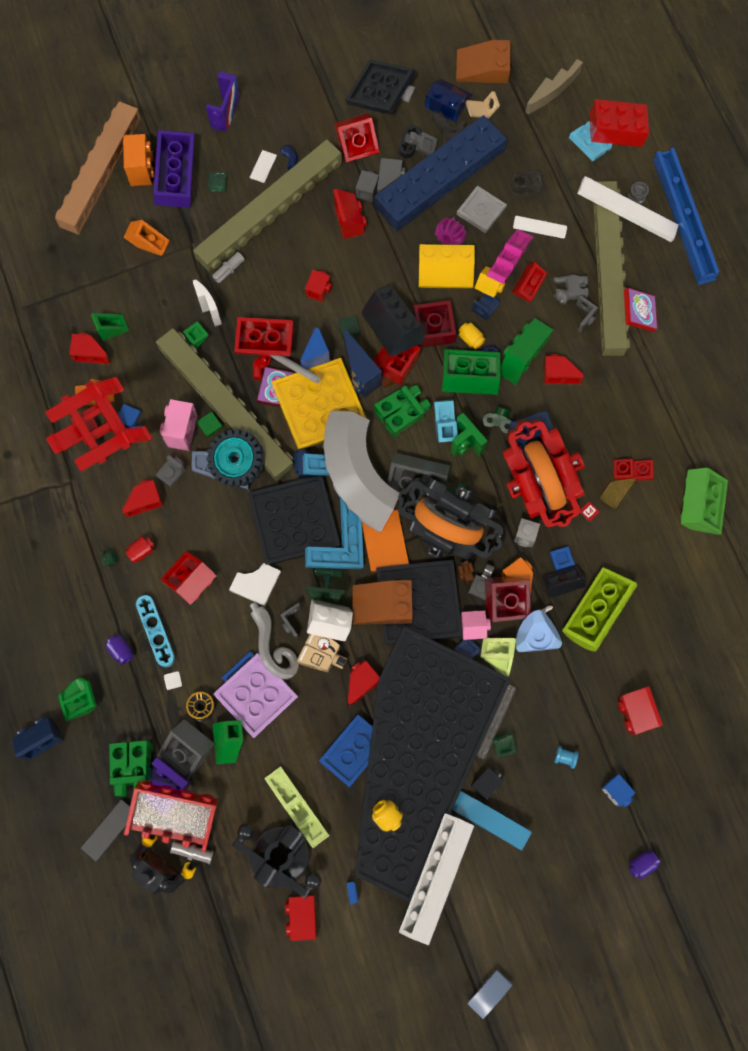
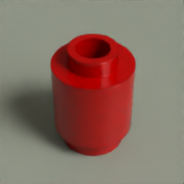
M141 536L128 546L125 553L133 563L140 562L154 551L152 547L155 545L149 537L144 538V536Z

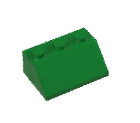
M444 349L442 392L498 395L500 352Z

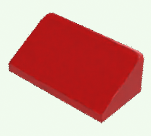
M536 262L529 263L512 293L531 302L545 279L547 272Z

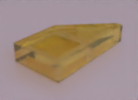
M635 479L610 482L599 499L616 509L635 482Z

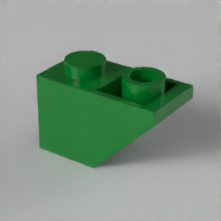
M242 720L223 721L213 724L216 764L236 763L243 743Z

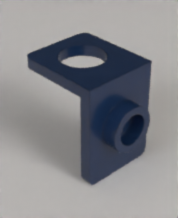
M485 294L479 302L476 300L473 302L472 311L487 321L501 302L495 297L493 298Z

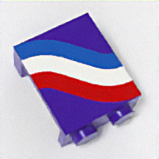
M219 71L217 78L221 97L224 100L221 108L207 104L206 110L210 127L218 131H228L240 98L237 76Z

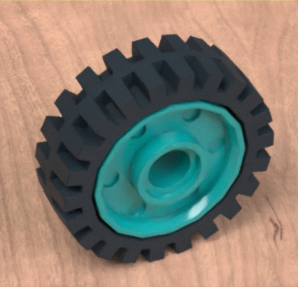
M235 429L220 433L221 435L214 438L215 441L210 443L211 448L207 450L208 456H206V461H208L207 466L210 469V473L216 480L231 487L247 486L248 483H253L254 479L260 476L259 473L263 471L262 466L265 464V453L262 450V445L253 435L245 431ZM239 454V460L233 463V456Z

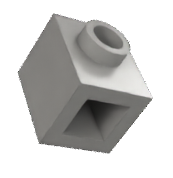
M521 518L514 542L523 547H533L540 524Z

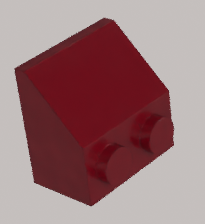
M505 576L485 578L486 616L492 622L526 619L531 614L529 579Z

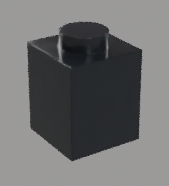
M487 768L471 787L486 801L504 782L501 780L503 776L495 768L492 770Z

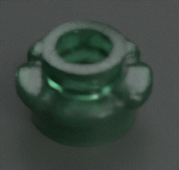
M104 550L102 552L101 561L104 566L112 568L118 563V558L113 550Z

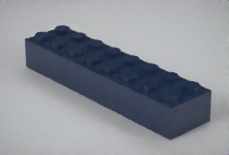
M485 115L481 116L375 195V208L398 232L504 152L507 138Z

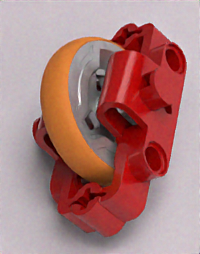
M524 419L520 420L515 425V428L507 433L510 448L502 451L514 479L507 482L506 486L512 499L521 496L530 518L539 515L547 527L555 525L565 527L570 524L572 518L580 513L576 499L584 496V492L576 471L585 468L579 452L569 455L557 428L548 431L545 424L539 419H534L530 422ZM526 425L528 429L527 433L524 434L522 430L523 426ZM539 430L543 445L539 441L527 444L524 447L525 458L519 444L515 440L519 438L531 439L535 431ZM541 497H544L547 505L552 510L548 516L546 515L547 510ZM567 500V502L570 503V506L565 508L563 506H565ZM560 513H563V514H564V515H563V519L560 520V519H559V518H560V515H559V514H560Z

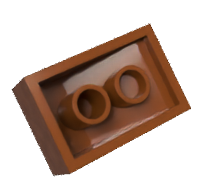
M490 40L457 49L456 82L508 83L510 74V40Z
M411 580L353 585V625L412 624Z

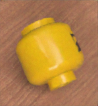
M381 800L374 806L372 818L381 830L395 831L401 826L403 814L393 801Z

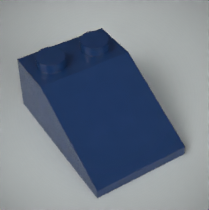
M346 330L343 332L344 347L353 383L352 387L358 395L361 394L365 398L382 385V371Z

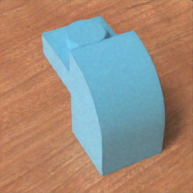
M434 401L437 439L439 442L452 441L458 436L457 422L454 415V401Z

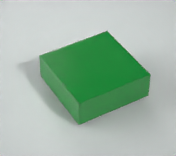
M212 412L196 422L207 438L223 428Z

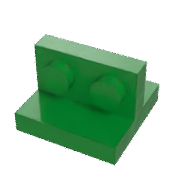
M462 413L457 417V433L459 435L452 440L450 452L456 457L459 454H465L470 447L480 457L485 453L488 441L466 415Z

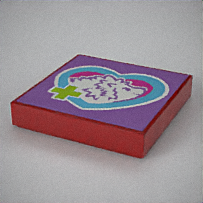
M631 288L625 289L626 324L651 332L656 331L655 296Z

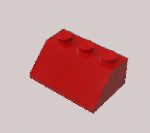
M238 317L234 353L291 356L295 331L293 320Z

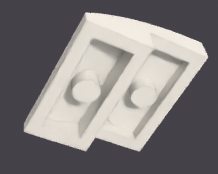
M193 280L202 312L210 310L214 325H221L219 313L212 296L199 281Z

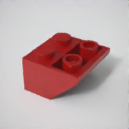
M382 347L373 362L382 371V376L401 386L419 359L421 347H412L393 357H390L385 348Z

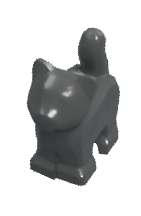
M571 274L569 276L553 278V281L557 284L565 283L566 290L556 289V294L553 295L560 304L564 305L569 300H578L580 295L587 299L588 288L585 287L588 284V276Z

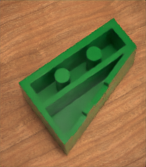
M536 318L530 324L527 322L521 331L522 334L518 333L512 342L513 345H508L503 353L505 358L500 367V376L517 385L523 371H527L528 365L538 356L548 342L553 329Z

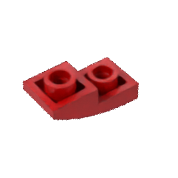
M614 460V479L654 480L653 460Z

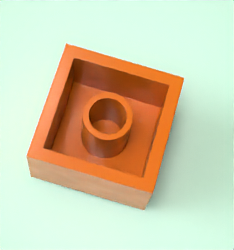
M145 134L123 135L124 169L130 185H152L155 171L151 163L154 162V152L151 151L150 141H147Z

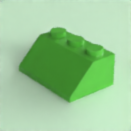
M709 468L690 469L685 480L686 488L683 497L681 524L691 530L720 535L722 533L728 480Z

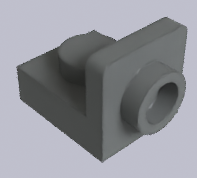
M168 455L166 457L167 462L156 474V477L172 488L184 474L185 469L183 467L184 463L176 456L172 458Z

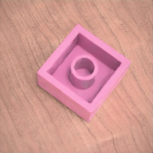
M170 399L169 405L165 407L164 415L166 419L165 423L161 424L160 434L167 447L190 451L198 415L193 403Z

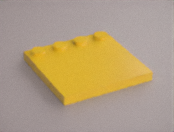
M341 358L307 369L320 377V381L317 384L299 373L271 381L298 450L324 442L325 426L331 411L355 412L366 418Z

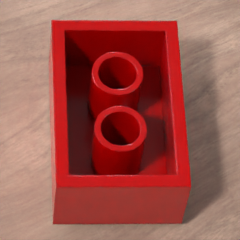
M595 99L589 113L591 142L636 147L644 145L649 135L646 104Z

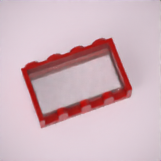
M137 781L124 835L128 836L130 830L142 832L141 837L148 839L150 834L162 836L161 841L164 843H169L170 839L173 838L182 840L183 847H190V843L203 845L201 852H205L218 799L210 794L199 795L187 789L180 791L173 789L169 785L158 786L153 785L150 781Z

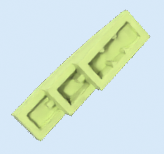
M281 766L264 778L312 848L329 837V834Z

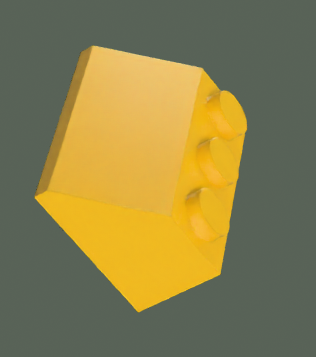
M420 244L419 288H473L474 245Z

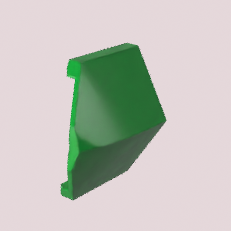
M81 677L72 681L58 695L65 721L87 715L96 708L90 682Z

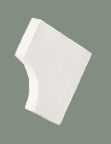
M263 563L253 573H237L229 590L265 607L281 571Z

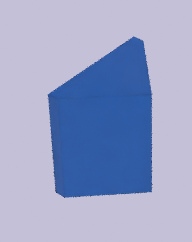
M316 327L301 357V366L305 369L330 361L327 346L320 330Z

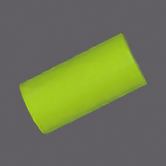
M603 567L563 628V633L579 646L596 652L635 591L637 583Z

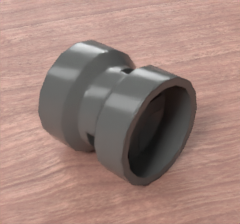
M635 182L631 186L628 199L640 205L644 204L649 192L648 186L644 182Z

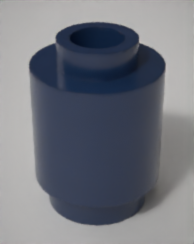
M307 449L296 450V453L292 455L295 473L298 475V478L312 476L310 474H303L302 456L304 454H311Z

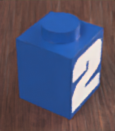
M620 774L615 775L601 788L616 807H621L622 805L626 807L634 800L632 796L635 792Z

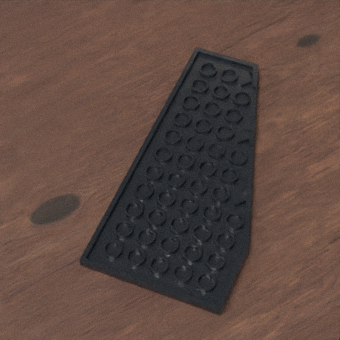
M403 627L377 684L354 875L401 899L411 902L444 814L450 815L510 682V678L406 627ZM381 800L393 801L403 814L401 826L395 831L381 830L372 818L373 808Z

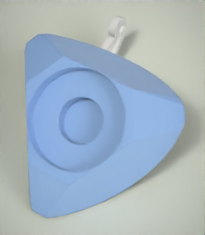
M550 605L542 610H536L524 619L516 637V649L518 652L543 651L561 647L562 641L558 631L545 614L553 606Z

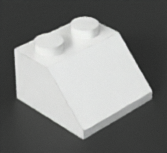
M312 599L307 633L346 641L351 630L353 612L350 607Z

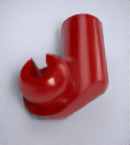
M261 355L253 362L254 380L262 379V370L271 362L270 355Z

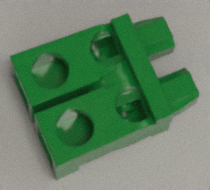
M417 385L409 388L404 386L401 390L374 404L375 414L393 439L410 426L424 419L425 413L431 409V404L426 398L419 403L415 399L421 395Z
M137 741L109 744L110 785L114 786L116 797H127L128 786L134 785L135 788L137 781L145 780L152 782L151 752H153V743Z

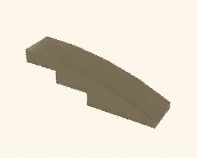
M577 59L568 71L561 68L553 80L546 77L528 101L526 113L530 114L559 96L580 74L583 62Z

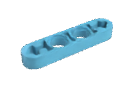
M147 595L141 596L136 602V607L156 661L162 667H170L175 662V655L155 602ZM144 600L151 603L148 605L150 612L154 611V613L147 614L146 609L141 607ZM155 617L158 621L157 625L152 628L148 627V619ZM157 635H162L164 637L163 644L155 645L154 638ZM164 649L165 653L171 656L168 658L169 662L161 661L163 654L161 651L157 652V650Z

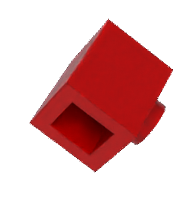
M312 270L305 287L306 297L323 302L326 293L329 294L332 288L330 275L324 271Z

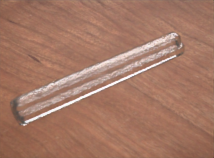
M508 684L477 753V757L485 759L516 690L514 686Z

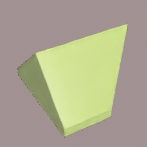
M484 638L481 658L489 663L498 673L509 678L516 639Z

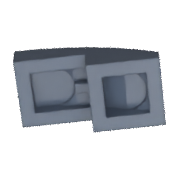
M496 969L467 1004L484 1019L507 993L513 983Z

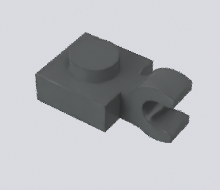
M410 132V135L406 134L404 141L408 144H415L416 151L429 156L435 151L438 139L424 132L419 135L415 132Z
M487 564L482 577L475 576L469 594L486 601L485 578H490L494 569L493 566Z

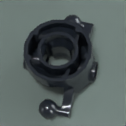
M246 823L239 826L237 830L238 837L232 844V847L249 858L252 871L255 874L253 878L267 888L270 886H288L304 899H306L312 889L320 886L321 877L316 872L306 875V885L304 888L296 882L305 873L309 864L310 851L302 832L290 824L285 827L272 828L265 831L257 839L253 850H251L242 842L249 840L253 836V827ZM282 842L292 849V852L288 853L287 862L279 866L280 869L278 870L269 864L268 860H270L271 851L275 847L280 846L279 844Z

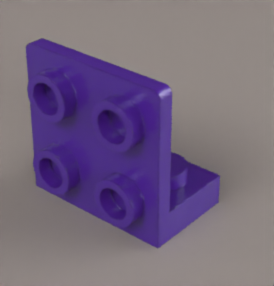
M156 758L153 761L152 765L154 767L151 770L153 785H169L173 789L180 791L191 786L189 781L163 760ZM149 794L141 795L144 800L164 816H167L178 802L177 800Z

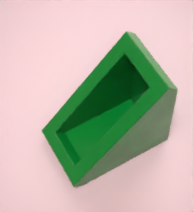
M91 314L96 329L103 341L129 330L123 314Z

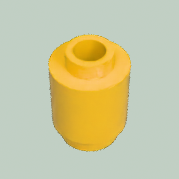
M472 322L469 324L464 323L459 329L460 333L458 336L470 348L473 347L476 350L486 340L483 337L484 334Z

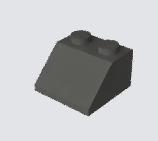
M184 719L170 731L157 756L188 781L208 757L215 743Z

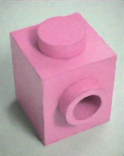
M485 611L462 612L463 640L487 638V630H490L491 626L490 618L486 619Z

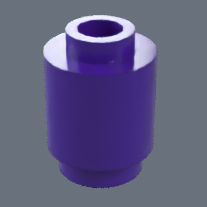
M114 635L106 641L107 645L105 648L116 662L123 665L133 658V650L121 635Z
M652 850L644 851L629 862L631 866L629 871L636 879L639 877L643 880L657 870V866L661 863Z

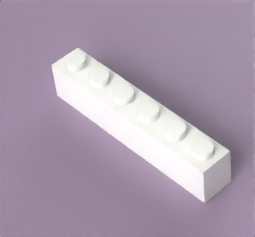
M444 814L399 933L429 945L474 828L473 825L459 818Z

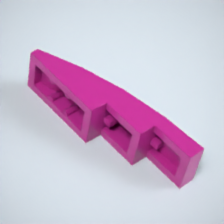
M517 229L506 242L504 249L489 270L487 277L504 284L523 256L533 236Z

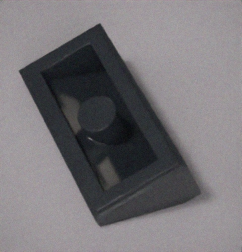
M578 565L542 576L549 598L586 586L585 576Z

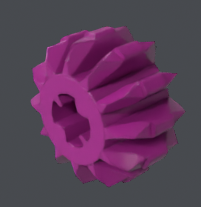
M446 217L437 225L435 235L438 236L437 240L441 241L442 245H460L465 240L464 238L467 233L464 229L465 226L461 225L460 221H456L454 217L451 219Z

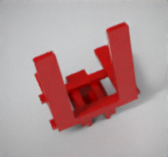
M117 377L96 383L90 381L85 384L86 389L70 398L68 394L61 397V403L45 411L51 423L68 414L72 417L70 418L71 425L46 438L55 454L65 451L82 440L91 449L74 460L80 471L87 469L97 462L99 464L107 461L105 457L121 448L126 450L131 447L129 443L152 440L145 426L125 428L107 398L109 395L124 391ZM93 400L95 401V405L78 413L77 409ZM102 413L106 422L98 426L93 417ZM110 431L114 433V437L99 446L95 442L96 439Z

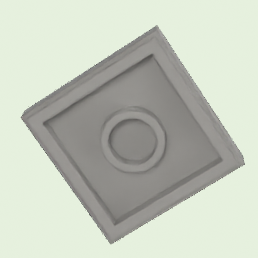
M477 186L458 209L457 215L486 233L504 211L507 204Z

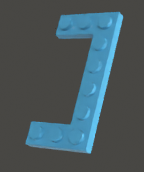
M304 454L302 456L303 474L330 476L325 465V455ZM341 496L342 548L306 547V567L364 568L362 521L359 520L360 517L352 510L350 511L347 508L348 505Z

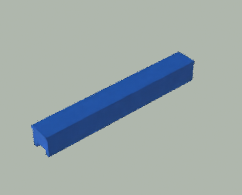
M670 148V151L662 153L657 151L653 162L675 223L678 224L677 229L697 284L715 281L719 274V269L675 149Z

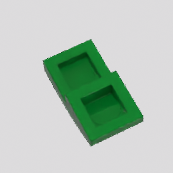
M198 322L183 331V335L186 338L185 342L189 346L193 345L195 349L209 336Z

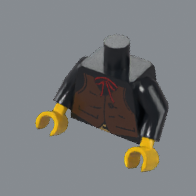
M157 836L154 840L142 838V844L137 847L130 858L131 867L134 870L131 877L139 885L146 888L152 894L159 892L172 893L185 882V878L190 879L193 877L196 867L193 870H188L190 862L185 863L180 874L150 849L148 850L157 840Z

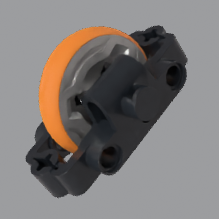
M430 475L428 482L421 478H416L399 493V514L409 519L406 527L422 536L421 541L428 544L425 551L432 557L441 558L444 552L448 555L454 553L469 561L473 560L475 554L482 558H489L494 551L500 549L505 540L503 532L506 525L502 520L495 517L498 509L492 504L472 495L474 489L464 483L459 482L455 486L437 476ZM418 489H420L429 497L422 498L416 505L415 510H413L409 506L419 498ZM411 490V492H410V497H411V499H409V500L407 501V499H408V498H407V497H408V494H407V493ZM483 525L495 528L485 538L484 543L486 547L478 542L483 535ZM497 533H499L496 538V543L491 548L493 538L497 535Z

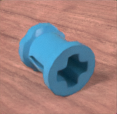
M559 745L554 763L560 762L570 765V768L574 769L579 751L572 752L563 749Z

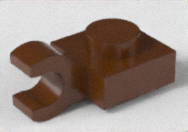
M468 561L460 563L457 570L460 581L464 580L465 585L473 583L472 572H474L472 563H468Z

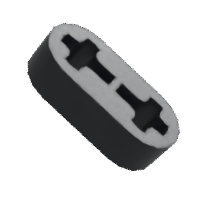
M415 125L406 128L399 144V155L406 159L411 158L416 151L415 144H408L404 141L406 134L410 135V132H415L419 135L421 133L420 128ZM407 145H410V149H408L407 151H404V149H406Z

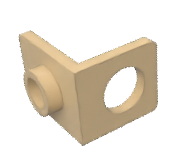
M493 91L483 102L466 101L471 117L485 115L486 118H490L500 106L496 93ZM491 99H493V101H494V105H493V108H492V109H490V106H489V103H490V100H491Z

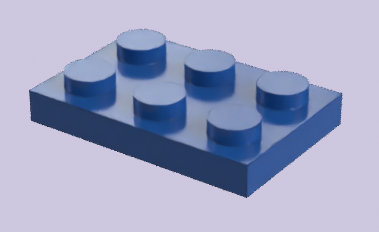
M357 715L319 760L321 764L349 788L368 766L372 726Z

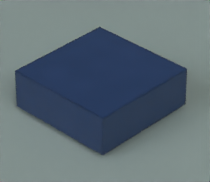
M471 639L462 640L453 651L473 659L481 649Z

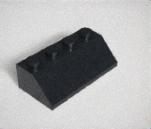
M389 284L374 291L361 314L390 357L423 343L424 337L421 325L392 285Z

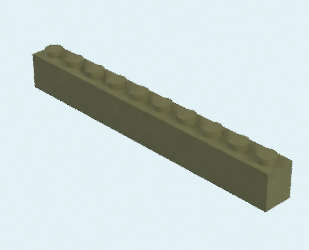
M325 140L193 249L195 258L209 272L219 268L225 259L232 257L237 249L244 247L249 239L257 236L267 224L273 223L279 214L285 213L291 204L298 202L303 194L315 187V184L320 180H324L332 170L339 168L342 163L341 152L328 140Z
M596 181L620 194V188H617V181ZM593 202L602 356H624L626 350L630 347V339L627 338L626 332L629 330V325L626 324L624 290L626 287H623V281H625L626 273L625 270H622V265H624V254H621L623 237H620L622 221H619L620 215Z
M172 328L156 341L158 349L230 430L245 431L259 441L265 453V464H263V467L276 482L294 468L292 456L280 449L282 446L276 438L272 440L268 435V429L263 424L260 426L256 422L258 419L253 412H247L243 401L239 397L236 399L232 395L234 392L227 384L225 386L222 384L219 374L216 371L212 372L209 369L210 365L204 358L200 359L197 356L198 352L193 345L189 346L185 342L186 338L180 331L177 333Z

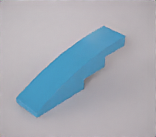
M461 791L452 809L521 851L532 833Z

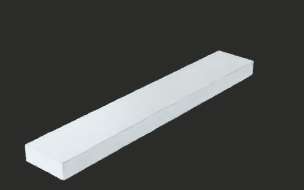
M586 176L582 179L577 194L670 242L674 240L678 224Z

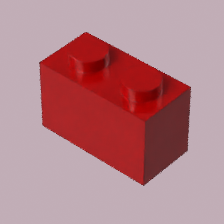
M315 895L307 896L306 899L302 896L289 897V901L285 902L286 915L289 914L290 923H286L287 936H290L291 941L316 940Z

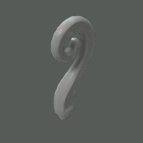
M257 602L250 605L253 610L251 616L259 629L258 648L263 665L277 678L289 679L293 677L299 669L296 654L289 648L279 647L274 651L272 659L269 650L272 627L270 616L264 606L259 607ZM282 656L287 657L290 665L288 668L278 666L283 661Z

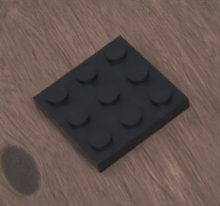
M369 59L345 101L347 105L391 115L413 79L415 71L413 68Z

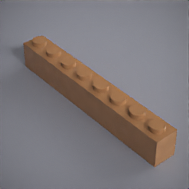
M118 102L117 106L113 108L109 121L104 124L103 132L97 137L96 144L93 150L89 152L85 165L81 166L80 174L73 181L72 188L69 194L65 196L61 209H58L55 219L59 227L79 235L124 152L123 135H133L141 120L138 108L122 102Z

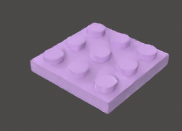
M258 653L214 693L215 697L237 720H242V726L253 738L298 697L281 678L275 677L265 668Z

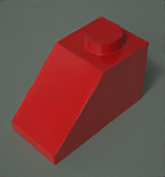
M87 333L72 334L69 355L74 362L110 364L107 353L91 335Z
M557 354L545 356L543 362L544 384H581L583 373L566 357Z
M144 480L134 487L122 509L126 518L163 506L154 480Z
M367 661L364 663L358 662L352 667L353 672L350 673L348 704L350 706L354 705L378 684L380 677Z

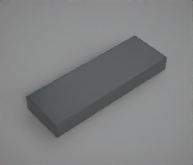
M121 800L81 847L96 862L126 828L130 806L124 800Z

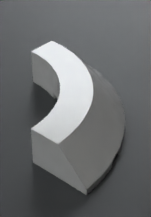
M331 411L325 426L323 449L328 474H330L333 487L338 496H341L348 505L347 508L360 517L359 520L380 533L396 505L399 492L391 488L380 478L370 462L366 448V432L370 420L355 412Z

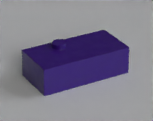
M158 130L154 205L190 208L194 133Z

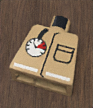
M310 634L297 662L306 667L329 672L332 665L343 669L347 658L338 654L340 645L331 638Z

